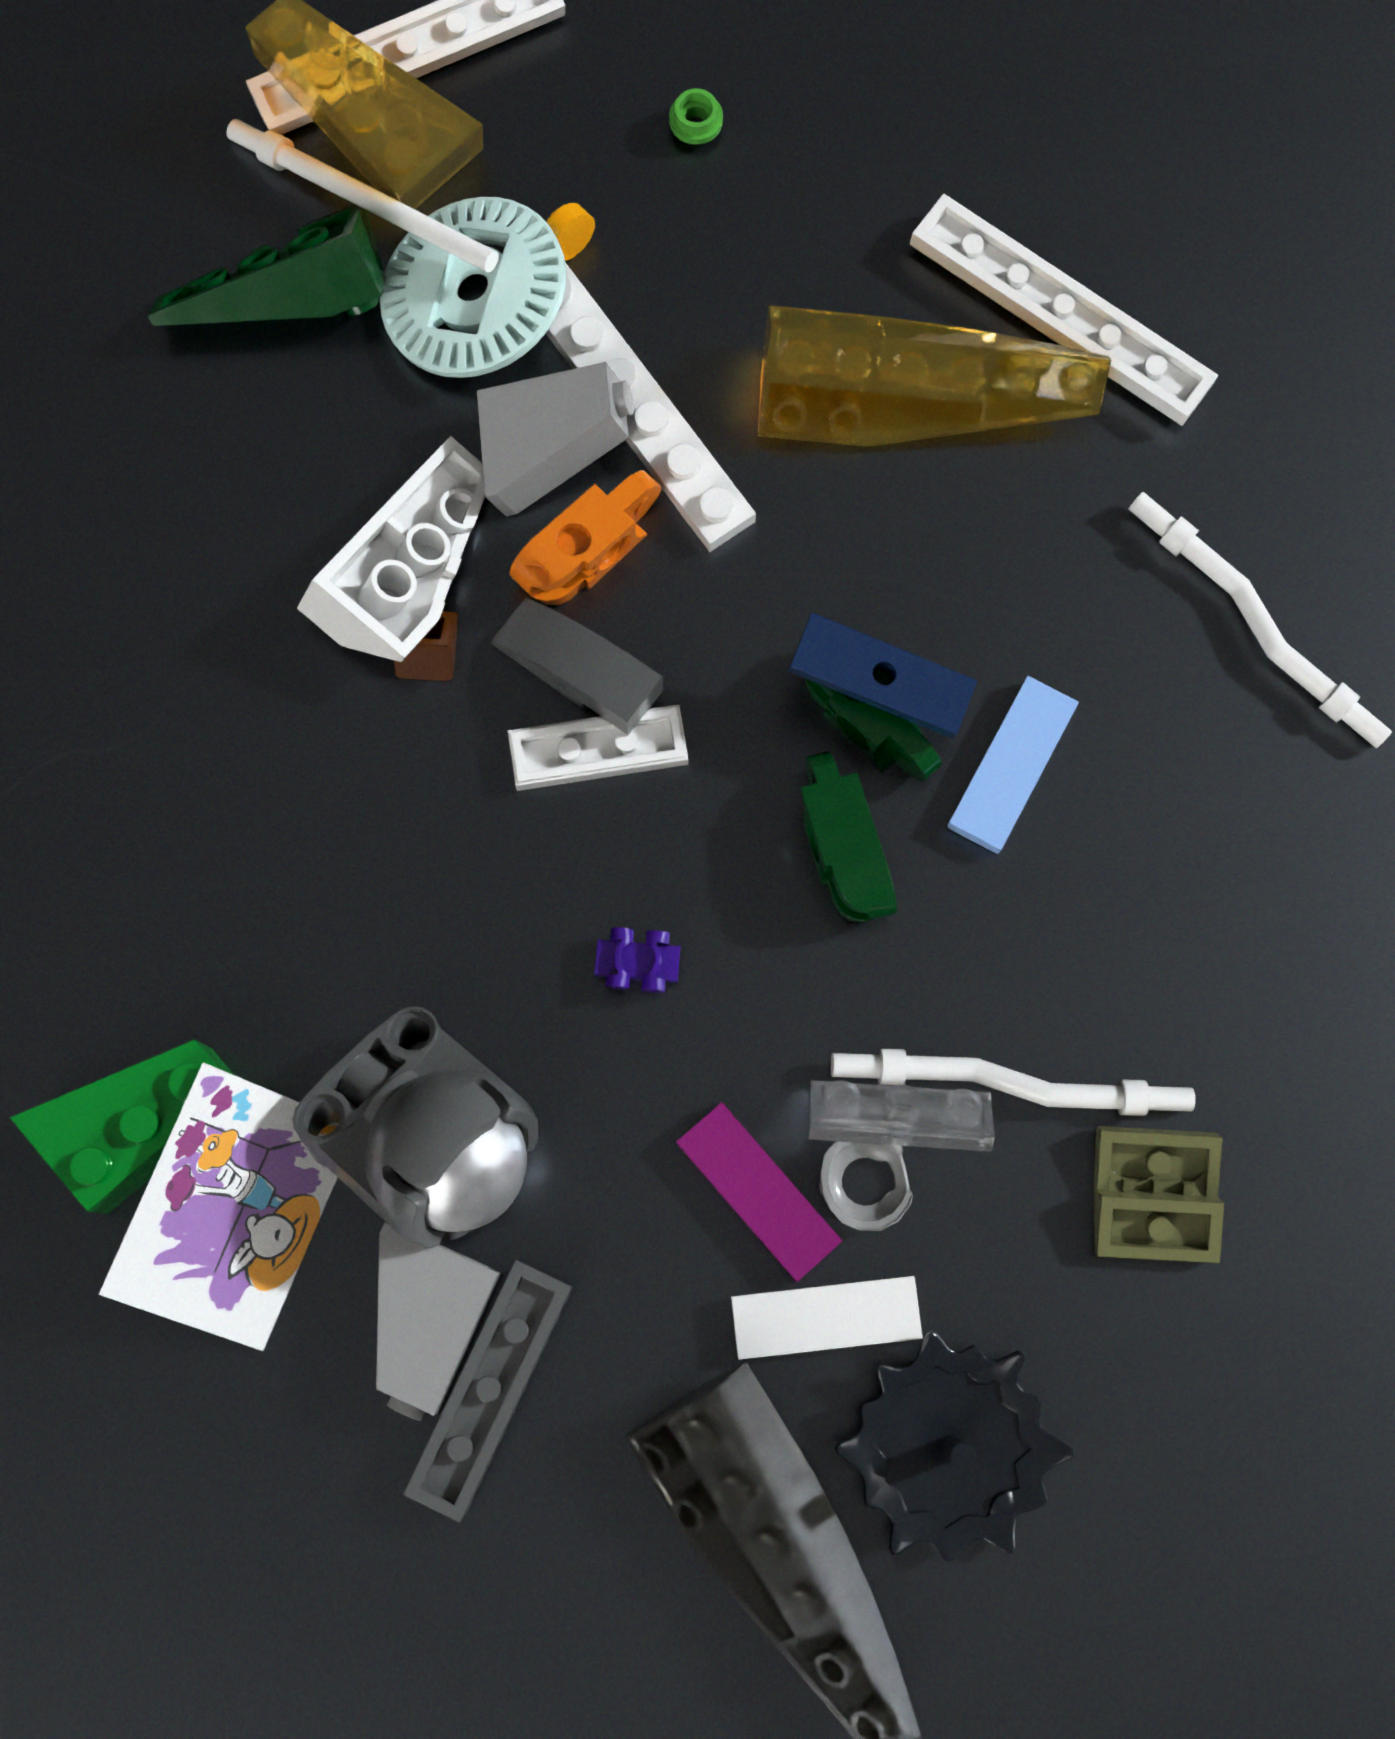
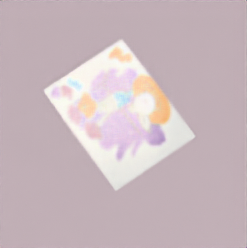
M202 1063L99 1295L263 1351L338 1178L327 1167L314 1160L294 1130L292 1118L295 1108L300 1102ZM338 1123L326 1126L318 1136L328 1135L334 1131Z

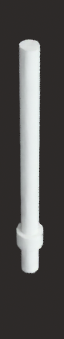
M233 119L229 123L226 131L228 139L255 152L260 162L277 171L288 169L489 273L495 268L498 262L497 251L294 148L292 140L275 131L268 130L264 133L239 119Z

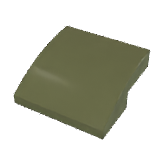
M1097 1126L1094 1165L1095 1254L1098 1257L1220 1263L1224 1202L1218 1198L1223 1137L1217 1132Z

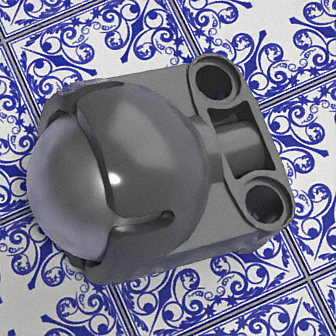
M413 1006L396 1012L360 1041L301 1100L295 1108L292 1118L294 1130L317 1163L332 1171L398 1234L426 1248L439 1246L442 1238L449 1240L458 1239L473 1229L492 1222L504 1213L513 1203L522 1187L526 1174L527 1154L534 1151L539 1138L538 1119L530 1105L444 1032L430 1011L423 1007ZM427 1040L420 1048L408 1050L416 1041ZM338 1123L334 1131L328 1135L318 1136L326 1126Z

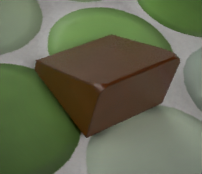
M442 611L435 626L402 662L394 660L395 674L398 678L450 681L452 679L458 613Z

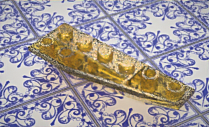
M769 305L762 357L758 436L871 447L1099 415L1111 358L1106 355L1051 343L942 324Z

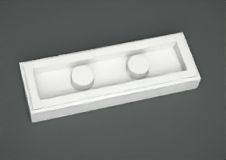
M679 704L648 709L629 735L622 732L602 716L507 730L517 791L688 765V754Z
M915 1276L731 1296L738 1360L923 1339Z

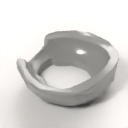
M854 1130L836 1140L824 1154L819 1184L820 1193L834 1215L843 1224L858 1231H882L897 1223L911 1205L913 1194L910 1191L907 1171L902 1157L903 1148L892 1138L875 1131ZM858 1158H870L879 1162L886 1161L894 1174V1190L889 1191L880 1202L873 1205L862 1206L854 1203L846 1196L842 1188V1176L850 1162Z

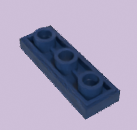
M813 612L808 618L788 668V672L952 739L958 734L978 681ZM873 671H884L889 677V685L877 683L873 678Z

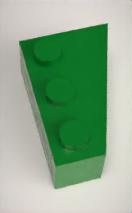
M192 1040L14 1115L10 1119L87 1212L110 1214L152 1177L202 1063L232 1075L234 1074L212 1048L197 1040Z

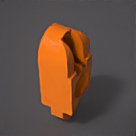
M644 470L628 476L608 495L594 484L523 547L511 565L509 575L531 597L546 605H561L571 600L584 587L588 590L591 589L647 536V533L636 523L654 504L660 494L661 486Z

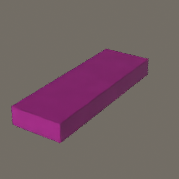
M722 1102L676 1142L795 1282H798L842 1242V1239Z

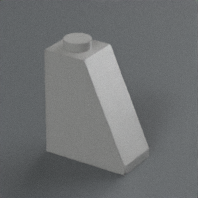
M607 362L477 390L485 497L505 516L516 515L629 438L627 416L633 415L634 404L627 381H620Z
M384 1222L379 1233L376 1390L391 1396L387 1403L389 1408L407 1417L421 1421L425 1412L433 1416L442 1412L504 1273L440 1244L431 1248L421 1246L398 1234L388 1223Z

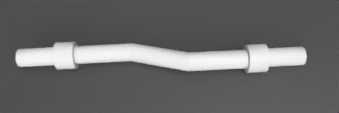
M1144 492L1134 500L1128 510L1162 538L1159 543L1177 557L1181 553L1232 596L1267 657L1321 702L1318 707L1336 723L1342 719L1375 748H1378L1389 737L1392 731L1357 702L1360 698L1357 693L1343 682L1339 685L1335 684L1286 643L1250 581L1196 536L1199 532L1198 529L1182 516L1178 520L1175 519Z
M879 1049L878 1055L832 1053L831 1056L832 1077L878 1079L879 1085H904L906 1080L969 1081L1046 1107L1117 1109L1118 1114L1122 1116H1146L1148 1110L1192 1112L1195 1107V1092L1193 1088L1148 1086L1145 1080L1121 1079L1117 1085L1050 1083L979 1058L907 1056L904 1049Z

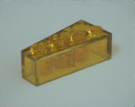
M276 0L246 26L254 56L371 185L389 197L416 209L483 150L482 123L304 1Z

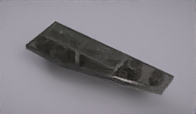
M747 1362L704 1383L629 1432L625 1436L691 1547L854 1739H919L921 1734L899 1663L872 1591L848 1537L815 1473Z

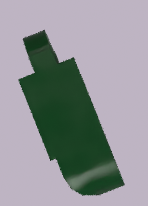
M873 671V678L877 683L889 685V677L884 671ZM805 679L806 688L811 696L825 709L823 716L881 773L895 762L905 773H908L920 782H925L941 767L942 762L939 755L931 746V743L923 736L917 724Z
M829 751L807 756L805 764L810 785L800 787L804 805L803 825L821 885H828L837 911L850 921L868 922L896 914L897 901L894 885L858 773L840 777L836 762Z

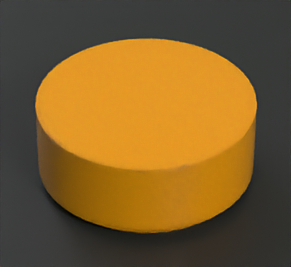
M568 203L559 207L546 221L560 243L565 261L572 259L586 247L595 229L594 218L578 203Z

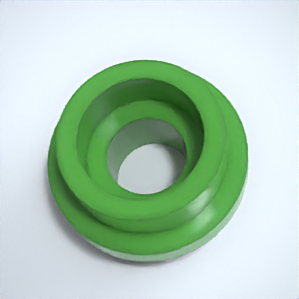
M699 88L686 90L679 95L670 108V128L674 135L685 143L694 145L707 143L713 140L721 131L723 125L722 108L710 92ZM693 117H699L704 121L691 122L688 120Z

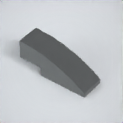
M527 597L491 640L495 647L583 709L585 706H588L627 735L631 733L663 691V676L599 634Z

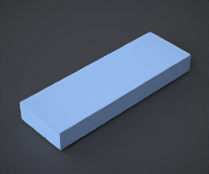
M1027 676L946 828L999 854L1079 702Z

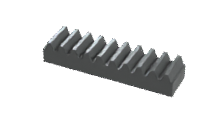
M515 1260L403 1495L459 1523L463 1520L494 1457L497 1446L504 1436L506 1427L516 1410L517 1404L527 1387L528 1381L537 1366L539 1357L549 1340L560 1313L570 1296L572 1286L523 1262Z

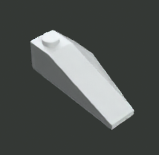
M450 436L315 576L297 609L342 647L402 662L435 626L441 616L446 595L462 560L463 550L485 498L483 464Z

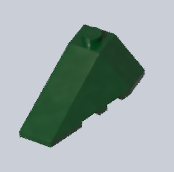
M353 204L311 221L296 229L299 236L288 242L286 247L277 250L276 247H269L265 244L251 251V255L236 265L238 271L229 274L226 267L216 268L157 297L147 316L153 326L331 317L347 311L349 316L362 314L378 304L377 298L382 297L386 281L367 211Z

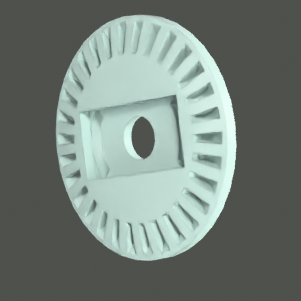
M500 197L464 199L436 210L429 217L481 244L504 247L503 254L489 247L498 252V262L495 268L489 273L408 232L388 262L384 272L386 281L382 297H380L381 316L385 329L399 351L409 361L425 371L444 377L455 378L475 377L491 373L508 366L525 355L550 328L561 306L566 287V265L563 251L552 229L539 214L523 204ZM473 274H481L487 277L488 286L480 298L474 301H464L459 298L458 289L465 278ZM443 323H445L448 327L455 331L437 328L441 326Z

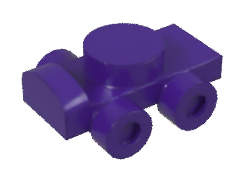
M614 927L610 931V940L598 939L594 975L606 977L605 987L608 989L629 990L630 980L636 982L642 981L641 991L664 993L666 982L678 983L681 946L669 945L670 933L665 931H646L645 943L633 942V929Z

